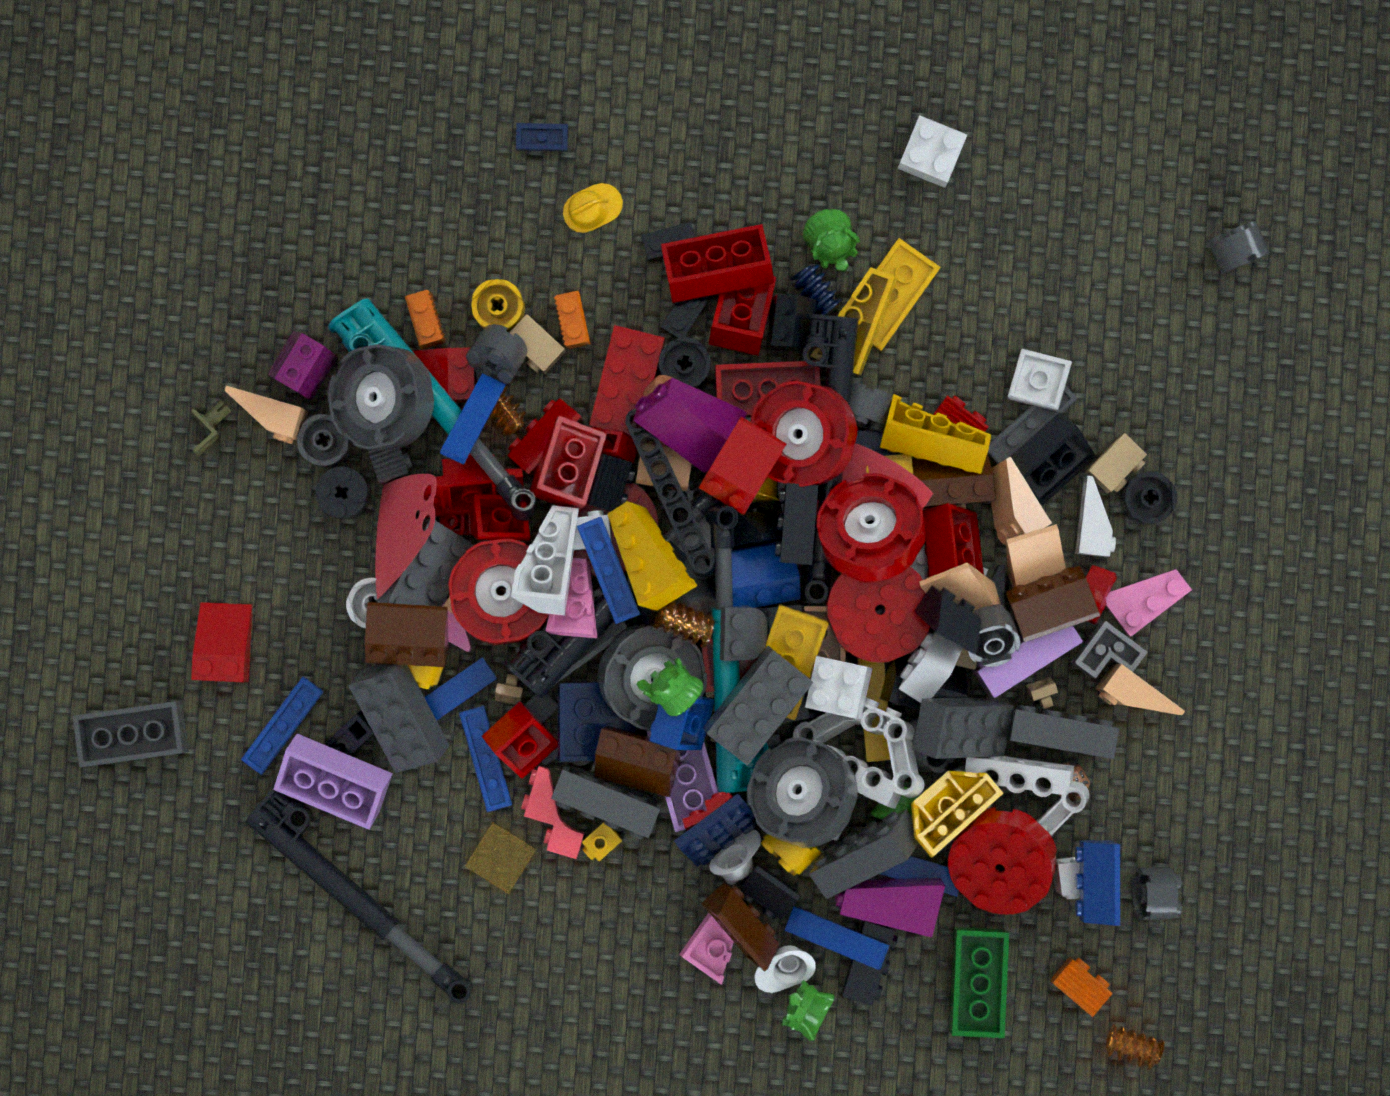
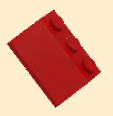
M560 398L556 402L551 400L543 409L544 416L539 421L534 419L525 429L528 432L522 440L517 438L508 448L511 452L507 456L530 477L535 475L557 416L580 424L584 421L580 414Z
M950 503L923 510L926 528L925 553L928 557L929 566L928 578L964 563H969L984 575L977 513Z

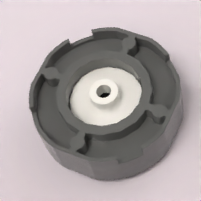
M380 344L354 349L342 358L343 364L337 374L331 376L327 393L331 420L340 435H345L353 442V445L370 450H389L408 446L414 442L426 429L434 408L431 376L423 362L406 349Z
M644 623L630 626L612 639L600 660L598 683L601 695L608 707L620 718L642 730L650 731L658 707L656 703L651 702L648 696L643 694L644 691L639 690L636 683L644 679L651 684L653 678L650 675L654 671L658 673L665 668L664 663L668 660L673 665L676 664L675 659L679 658L691 676L702 680L704 687L700 696H703L707 685V673L705 672L702 653L693 641L665 624L645 625Z
M803 737L787 739L785 743L765 751L756 762L747 786L748 805L751 807L759 827L772 837L801 848L825 844L839 835L849 823L858 794L856 778L848 762L829 746Z

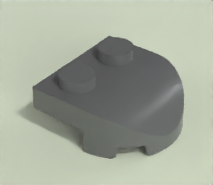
M746 605L721 607L720 660H753L762 654L767 642L768 627L766 616L761 610Z

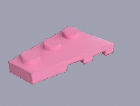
M573 558L565 616L549 614L546 626L547 633L597 638L590 562L587 559Z
M1175 569L1109 592L1106 597V608L1126 634L1131 637L1192 589Z
M708 913L679 955L722 985L723 973L727 962L730 961L734 942Z

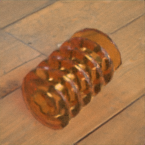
M505 386L490 415L492 420L499 418L496 423L497 428L505 427L502 431L503 436L516 433L531 421V419L522 420L526 415V411L517 413L520 403H510L514 398L513 394L504 395L508 389L507 386Z
M672 601L659 610L654 628L658 629L661 624H664L663 632L668 633L672 627L674 637H677L682 631V640L686 641L692 635L691 643L695 645L699 639H702L701 648H704L711 639L714 618L709 614L704 616L702 611L695 612L692 607L685 608V605L682 603L676 605V602Z
M1112 1024L1106 1042L1108 1057H1111L1114 1051H1116L1119 1061L1124 1055H1127V1063L1131 1064L1134 1058H1137L1138 1067H1141L1143 1062L1147 1061L1148 1070H1151L1154 1064L1157 1065L1160 1062L1165 1045L1163 1039L1156 1042L1155 1037L1150 1036L1147 1039L1144 1033H1140L1137 1036L1136 1031L1132 1029L1127 1033L1126 1028L1122 1026L1117 1030L1115 1024Z

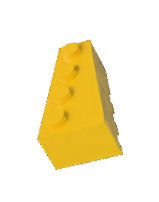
M871 267L851 295L847 304L838 314V317L859 319L853 373L860 376L862 375L897 281L895 276ZM817 347L810 357L820 360L822 358V350Z
M893 394L880 448L911 455L917 459L937 462L940 465L960 468L966 472L981 474L989 450L991 434L962 422L953 424L946 415L941 413L932 415L922 411V405L913 402L912 406L901 402L902 397Z
M627 501L607 514L639 606L658 611L698 586L694 579L690 578L686 573V567L682 561L677 559L673 553L674 549L669 542L665 541L661 535L662 531L646 507Z

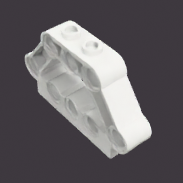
M866 697L861 720L826 712L809 723L803 722L796 726L793 738H806L808 732L812 731V740L822 744L850 727L859 724L866 731L876 735H884L887 739L894 777L892 780L886 771L876 767H868L867 763L853 756L846 757L842 750L833 746L829 747L839 753L848 762L850 767L855 763L857 764L858 770L854 775L858 793L871 800L895 809L901 795L915 798L922 793L924 780L918 773L915 753L912 750L914 728L910 723L900 719L902 713L887 707L886 711L878 709L879 703ZM879 716L880 722L877 727L873 728L872 720L874 717ZM901 726L902 734L900 737L895 738L894 731L897 727ZM876 774H879L880 782L878 785L873 786L872 779ZM911 777L912 785L909 789L905 790L904 781Z
M1009 756L967 757L966 766H957L953 769V771L987 773L988 770H994L999 776L998 780H993L998 787L1005 786L1013 793L1032 790L1033 793L1040 797H1047L1051 793L1062 795L1040 819L1036 820L1052 837L1053 833L1073 813L1082 811L1089 799L1088 788L1083 783L1073 781L1074 766ZM1012 775H1022L1025 783L1017 784L1014 782ZM1041 777L1047 778L1051 783V787H1042L1038 779ZM1068 793H1078L1081 801L1078 803L1072 802L1069 799Z

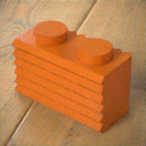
M428 290L405 296L416 337L422 349L439 345L446 341L445 334L441 328L442 324L435 308V300L432 298V293Z
M579 291L556 295L554 300L565 348L573 349L590 345Z
M1069 957L1050 981L1093 1017L1112 995V992L1107 989L1110 984L1099 974L1094 978L1087 971L1091 967L1079 957L1076 961Z

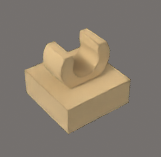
M508 674L506 684L497 683L495 701L516 705L519 701L522 702L523 688L517 687V676Z
M1050 677L1025 685L1028 695L1033 701L1039 700L1043 709L1054 706L1050 695L1058 693L1055 682Z

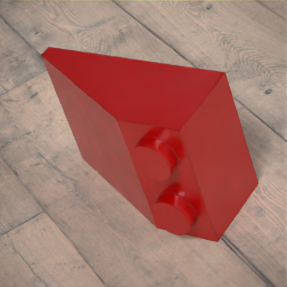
M773 276L774 283L720 293L708 344L759 356L777 277Z
M441 348L413 351L455 403L467 402L477 384V373L466 359V354L470 348Z
M557 416L530 488L535 498L558 506L579 508V510L585 507L607 433Z
M741 416L699 488L744 515L787 443Z
M200 602L192 656L191 680L249 682L253 605Z

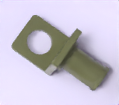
M221 400L205 415H200L194 408L191 410L192 416L210 434L193 449L196 457H199L219 439L215 426L231 413L228 406H225Z

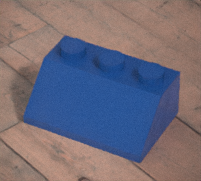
M776 542L731 550L733 607L746 605L756 608L801 599L800 576L797 564L779 562V557L775 556Z
M1079 840V847L1075 848V861L1080 863V873L1075 875V887L1080 889V900L1075 902L1076 916H1080V920L1083 923L1120 926V844L1111 840Z

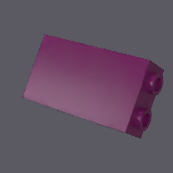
M293 331L267 375L312 401L338 357L325 346L305 334Z
M671 378L664 384H658L652 393L648 396H642L635 405L634 421L705 473L712 466L740 417L746 418L747 413L734 405Z
M937 877L867 879L836 894L835 901L840 915L932 937L945 885L942 879Z

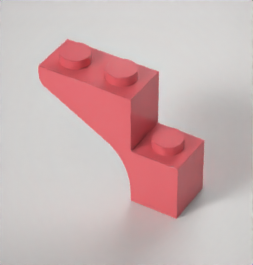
M540 765L538 770H532L529 784L533 785L530 795L525 794L521 809L525 810L524 817L554 825L553 829H547L544 843L548 844L547 851L577 859L585 832L572 828L562 819L558 806L555 804L556 801L551 799L554 787L550 770Z

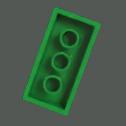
M954 927L949 1032L952 1036L1005 1038L1009 932L1006 929Z

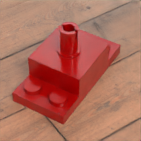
M470 454L464 465L453 459H442L443 476L436 477V495L433 502L435 517L468 514L474 494L499 495L495 490L496 485ZM522 468L505 469L509 475H514L524 487ZM430 484L426 487L424 491L425 501H427L431 495L432 488Z

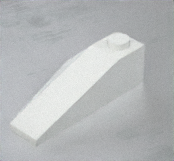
M552 505L539 528V533L532 545L530 544L523 561L515 570L511 597L538 613L565 616L579 508Z

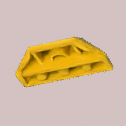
M947 771L911 803L915 839L932 858L995 802L1003 792L987 773Z

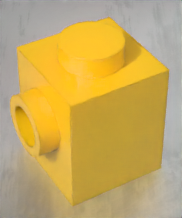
M603 822L582 841L584 844L582 850L591 860L596 858L600 861L623 838L615 829L606 826Z

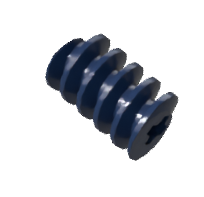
M819 264L808 266L794 275L790 281L798 279L794 285L795 289L804 288L800 295L810 296L809 298L816 300L815 314L821 313V315L831 316L839 310V305L843 299L834 300L833 297L837 290L828 291L827 288L831 282H821L826 274L815 273L819 268Z

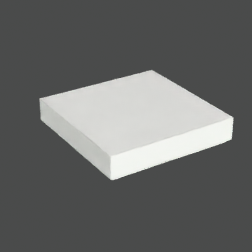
M1021 349L1008 399L1058 412L1072 361Z

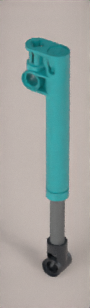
M367 298L362 299L337 315L328 325L329 331L337 333L342 339V344L348 352L359 347L380 344L400 347L414 354L374 304ZM429 372L434 396L432 416L449 435L462 410ZM478 438L470 455L496 485L495 490L512 509L513 516L520 521L531 519L535 513L534 494L530 490L525 489L514 475H509ZM520 502H526L529 504V506L526 508H521L517 506V504Z
M720 504L710 506L706 512V521L710 525L711 548H714L716 608L711 609L713 619L714 711L719 708L740 681L739 661L720 660L721 607H733L731 548L735 547L734 526L738 522L737 511L733 507ZM723 511L725 517L724 520L720 523L719 515ZM715 741L717 790L726 793L747 791L756 762L769 749L767 743L764 744L747 766Z

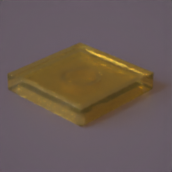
M492 822L465 867L509 894L537 849Z

